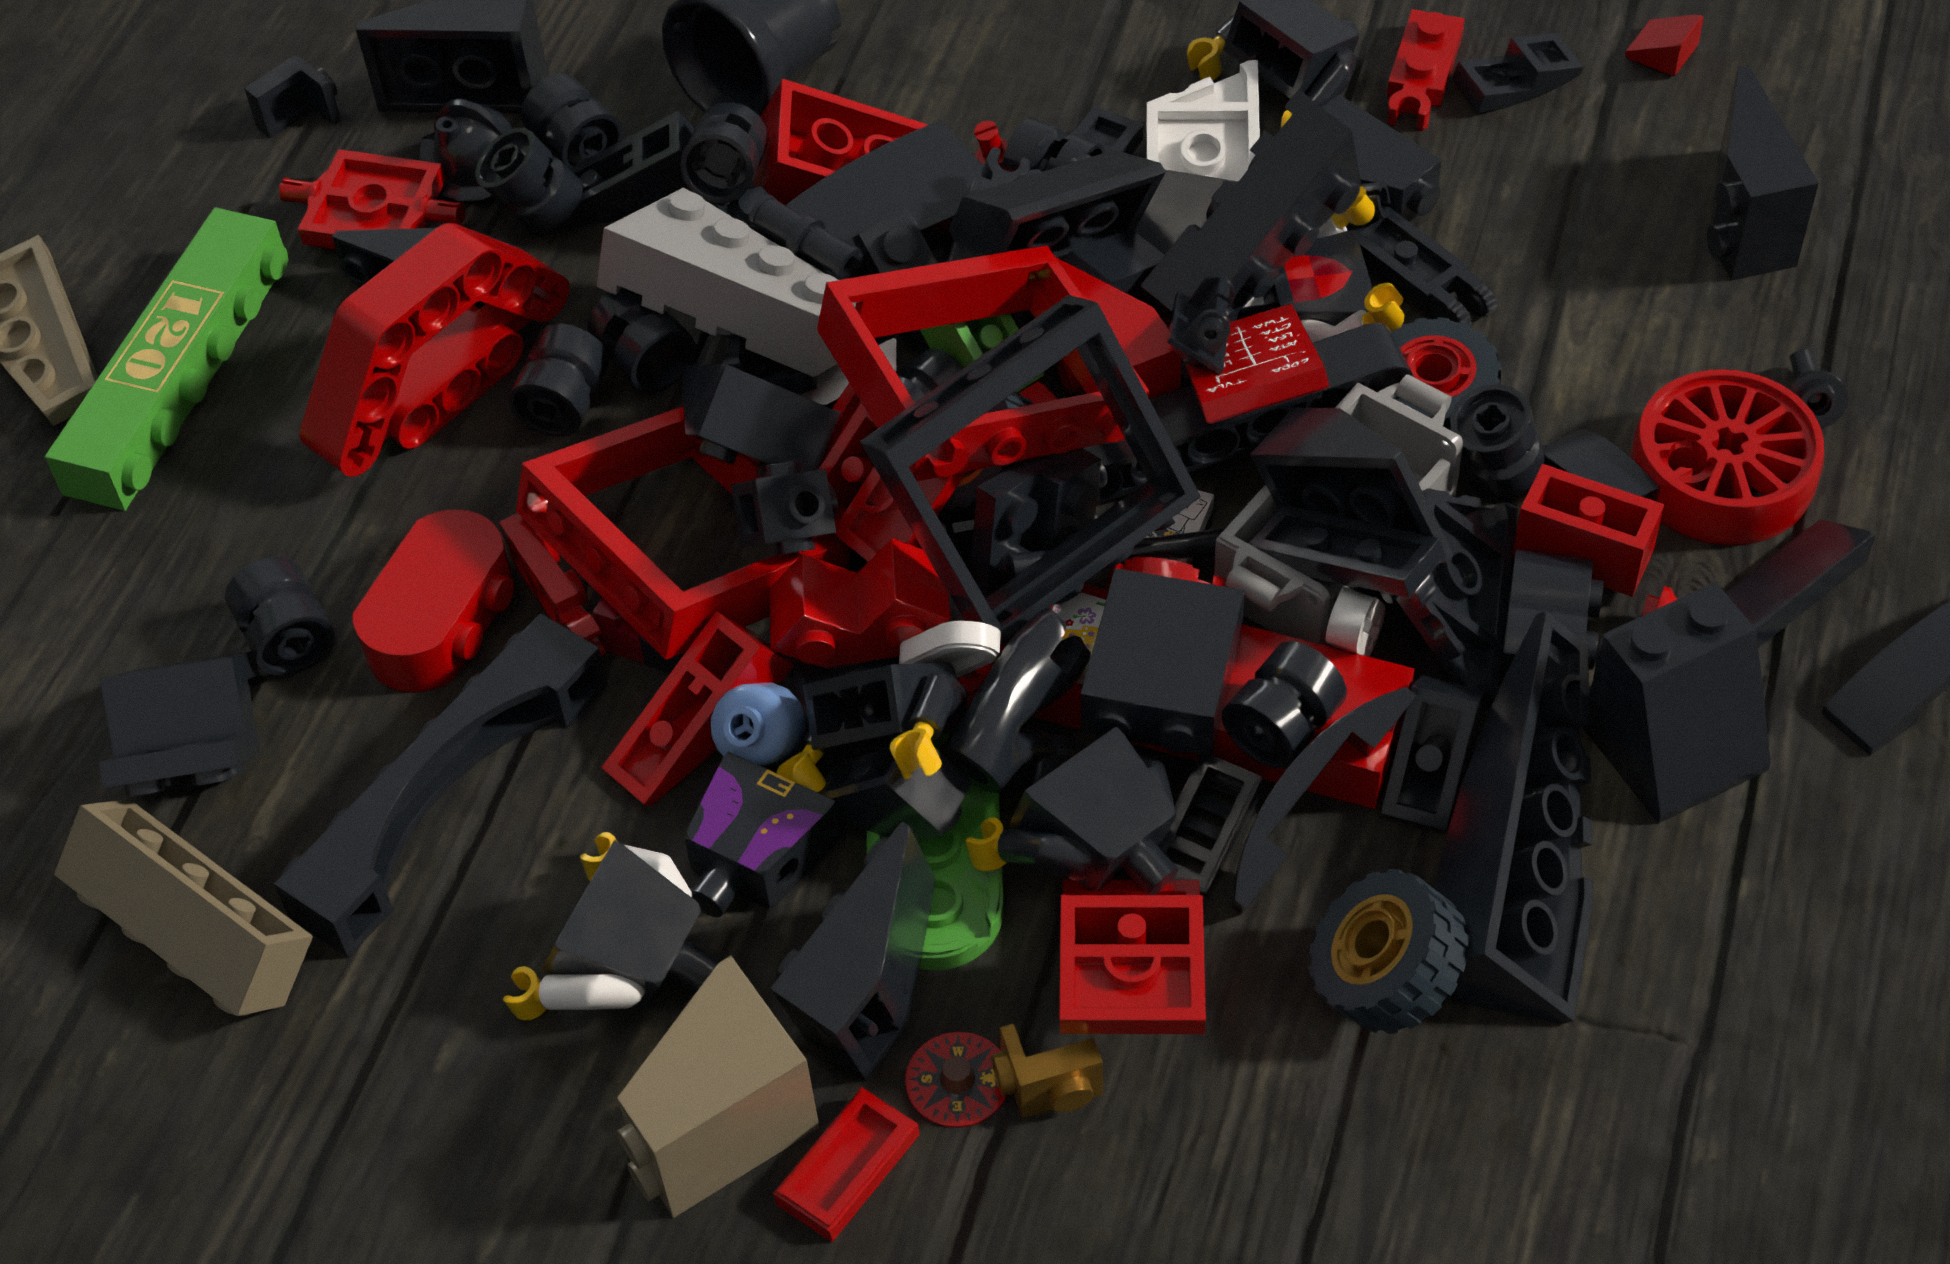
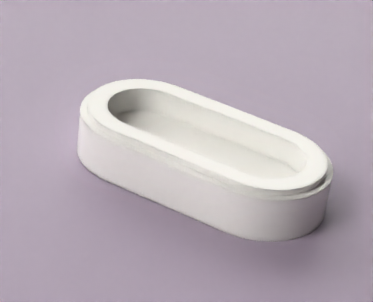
M945 622L903 641L900 644L899 664L951 663L955 668L956 678L986 666L998 658L1000 655L1001 632L996 627L981 622Z

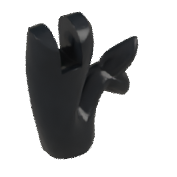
M1043 608L1031 617L1005 646L976 692L964 716L939 751L971 780L973 785L982 790L1000 793L1021 766L1027 767L1029 786H1032L1089 746V744L1062 735H1048L1037 729H1020L1028 719L1060 699L1074 686L1084 672L1091 656L1090 650L1081 637L1070 636L1061 641L1065 634L1066 623L1065 620L1050 608Z

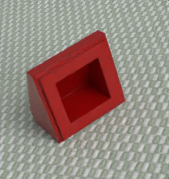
M1686 15L1649 20L1626 50L1625 58L1675 77L1699 44L1704 16Z

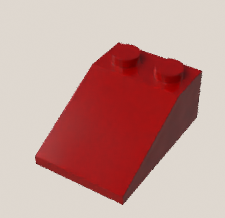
M782 78L760 117L767 128L769 142L766 154L757 169L754 187L761 185L769 195L775 197L782 204L787 205L801 193L843 166L928 124Z

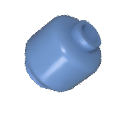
M775 683L741 684L727 691L716 703L711 717V736L717 750L723 756L729 751L763 768L776 766L791 758L801 747L800 743L806 733V715L800 701L787 688Z

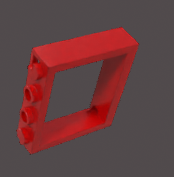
M1045 245L826 282L817 331L878 429L915 402L874 339L875 337L1030 310L1036 318L1068 295L1085 298L1049 247ZM1076 348L1063 357V360L1087 394L983 414L912 464L909 469L918 482L997 465H1007L1012 462L1051 454H1061L1070 450L1110 442H1119L1124 440L1125 437ZM1133 368L1143 389L1145 390L1148 396L1150 392L1149 389L1146 387L1142 379L1139 377V375Z
M684 406L523 462L516 512L665 660L686 652L716 611L745 627L770 617L769 588L802 553L847 569L852 550L850 546L834 533L814 537L815 549L782 555L776 554L683 592L585 496L690 457L731 494V485L760 478L755 475L759 467L757 463L737 456L734 465H730L698 452L702 441L685 434Z

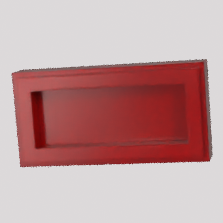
M861 1087L774 1191L775 1204L832 1243L919 1137L918 1123Z

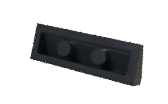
M1819 519L1725 594L1756 628L1758 648L1864 565L1868 560L1875 535L1865 529Z

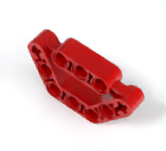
M446 223L437 227L347 297L338 307L332 320L300 427L299 436L301 443L344 475L351 477L364 473L372 466L380 453L383 441L388 437L407 449L417 448L515 368L524 349V340L517 332L532 320L546 322L553 319L562 310L569 296L570 285L568 279L524 250L455 223ZM477 301L487 303L482 308L474 305Z

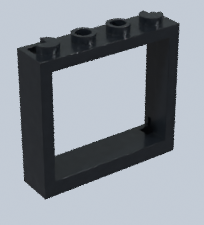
M1068 295L860 441L964 621L981 622L996 627L1001 632L1000 644L1019 631L1041 609L1050 608L1053 605L1071 600L1082 591L1083 583L1100 570L1125 561L1133 553L1134 546L1152 532L1166 529L1175 524L1173 517L1201 497L1099 304L1072 295ZM1077 348L1148 481L985 599L909 467Z

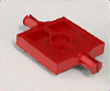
M338 149L328 170L317 180L307 182L283 178V183L279 185L281 201L308 204V209L297 229L303 245L336 249L332 238L336 231L425 228L430 222L455 223L462 226V221L465 219L464 203L436 200L446 181L441 163Z

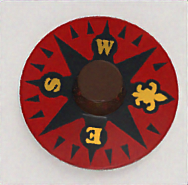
M967 1032L945 1033L930 1039L914 1053L907 1066L905 1086L911 1104L924 1118L945 1127H968L985 1121L997 1112L1007 1095L1002 1096L991 1062V1055L1000 1053V1049L988 1039Z

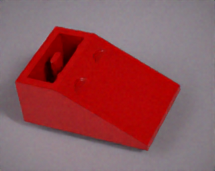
M1056 258L1086 300L1099 304L1130 364L1149 389L1148 398L1152 399L1181 389V358L1175 353L1173 346L1167 343L1169 329L1155 309ZM1063 358L1056 362L1058 376L1068 394L1076 393L1077 396L1087 394Z

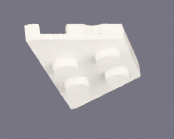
M1249 60L1240 64V73L1216 83L1208 77L1191 84L1183 92L1169 93L1147 102V159L1160 162L1165 170L1239 181L1248 170L1255 156L1250 149L1260 137L1258 60Z

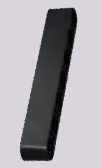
M1371 323L1314 342L1313 345L1325 366L1330 385L1326 387L1327 389L1210 424L1206 422L1192 385L1149 400L1185 468L1190 473L1253 451L1293 407L1335 408L1357 383L1378 393L1380 390L1393 384L1400 383L1406 375L1414 377L1390 328L1384 324ZM1126 439L1084 448L1102 459V464L1107 472V484L1099 490L1100 498L1098 504L1132 493L1148 481Z

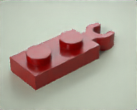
M1411 10L1388 80L1387 98H1390L1387 114L1388 125L1395 126L1399 115L1411 113L1418 117L1417 130L1424 131L1427 128L1431 105L1438 107L1442 105L1463 37L1465 18L1443 15L1437 12Z
M518 513L500 521L499 525L509 560L548 618L599 647L601 656L606 654L603 645L596 637L601 634L597 623L589 612L585 611L582 605L589 601L577 574L572 569L563 573L557 564L560 562L558 552L535 532Z

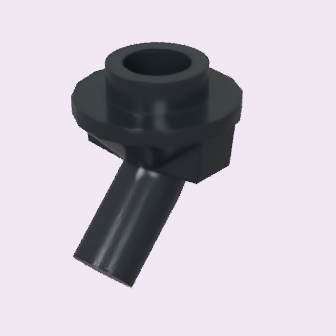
M1801 349L1792 353L1789 359L1795 380L1788 389L1806 403L1818 420L1821 429L1834 424L1843 415L1848 405V392L1843 381L1834 373L1818 370L1813 350Z

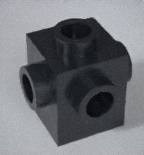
M801 460L763 466L765 478L731 485L741 548L776 543L777 555L813 550L815 549L814 537L836 533L834 520L838 514V500L833 486L828 483L826 469L803 472Z

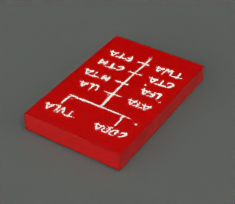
M1292 303L1230 322V334L1227 338L1224 369L1221 374L1207 366L1197 368L1182 360L1206 422L1210 424L1315 393L1330 386L1325 366Z

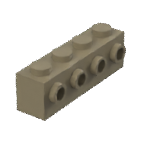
M130 799L80 805L54 875L75 890L81 902L99 909L119 924L125 936L146 945L167 962V967L173 973L190 979L213 997L214 1004L221 1010L236 1016H246L254 1012L285 1006L313 938L310 933Z

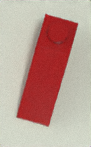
M716 611L601 768L644 805L651 807L717 750L711 736V717L716 703L727 691L741 684L775 683L780 685L795 664L781 653L771 650V645L751 629Z

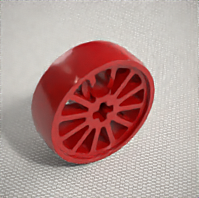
M1726 369L1705 370L1679 377L1663 386L1653 395L1639 417L1630 457L1660 487L1657 502L1664 504L1660 522L1684 536L1705 543L1730 546L1747 545L1778 536L1792 527L1804 514L1815 496L1824 465V439L1818 420L1810 408L1796 394L1781 384L1763 376L1744 371ZM1657 441H1661V442H1665V443H1663V444H1658ZM1780 479L1789 481L1790 483L1785 484ZM1748 484L1754 487L1763 496L1753 497L1751 495Z

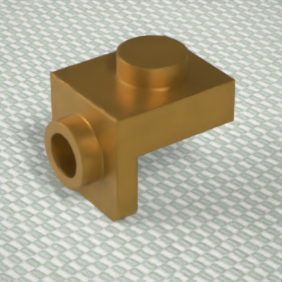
M1014 1024L999 1027L1001 1052L991 1055L994 1075L1002 1096L1014 1093L1022 1118L1053 1109L1057 1112L1074 1111L1088 1104L1094 1097L1103 1095V1061L1094 1038L1025 1057Z

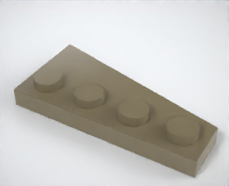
M37 235L0 253V364L54 426L73 416L98 379V375L51 253L41 237Z

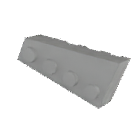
M682 188L604 228L597 280L598 288L616 295L621 290V287L642 295L641 305L664 314L669 306L695 317V328L714 336L717 334L739 335L746 338L745 349L812 377H816L837 364L817 331L826 282L837 281V279L795 256L789 249L777 245L749 228L743 221L735 219L705 201L700 195Z

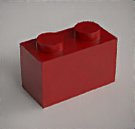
M1542 464L1520 508L1513 556H1515V550L1519 549L1593 559L1592 579L1603 580L1604 588L1633 597L1653 554L1664 504Z

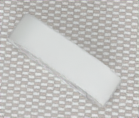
M1347 587L1343 588L1335 602L1328 622L1326 643L1333 648L1369 657L1376 645L1383 625L1386 610L1385 604L1377 597Z

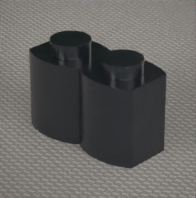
M1515 550L1500 668L1501 679H1504L1535 615L1544 611H1548L1588 645V670L1593 671L1597 653L1598 632L1587 631L1588 617H1599L1604 583L1603 580L1592 579L1593 559Z

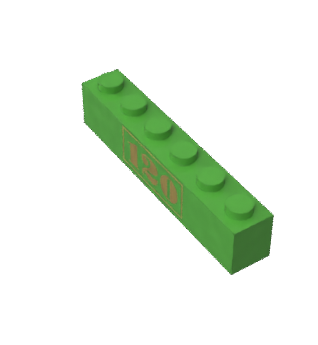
M214 207L45 455V459L62 495L126 511L138 491L147 485L154 466L166 448L175 442L184 420L194 405L203 399L212 377L222 362L231 356L235 342L248 322L257 316L263 299L274 282L280 279L286 270L288 254L283 246L275 221Z

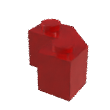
M893 538L858 573L802 553L769 588L771 650L823 668L900 656V644L903 641L950 620L949 593L923 549Z

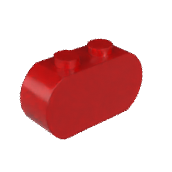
M444 510L417 520L353 612L354 628L368 667L373 676L385 686L397 691L417 693L431 691L452 682L466 660L473 659L478 653L484 633L496 614L505 611L510 604L514 592V579L502 536L489 519L467 510Z

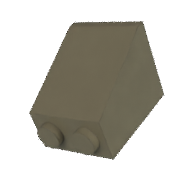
M732 956L718 963L617 1097L625 1122V1126L617 1130V1135L631 1159V1162L627 1164L628 1170L645 1199L651 1201L659 1196L673 1218L820 1128L806 1058Z

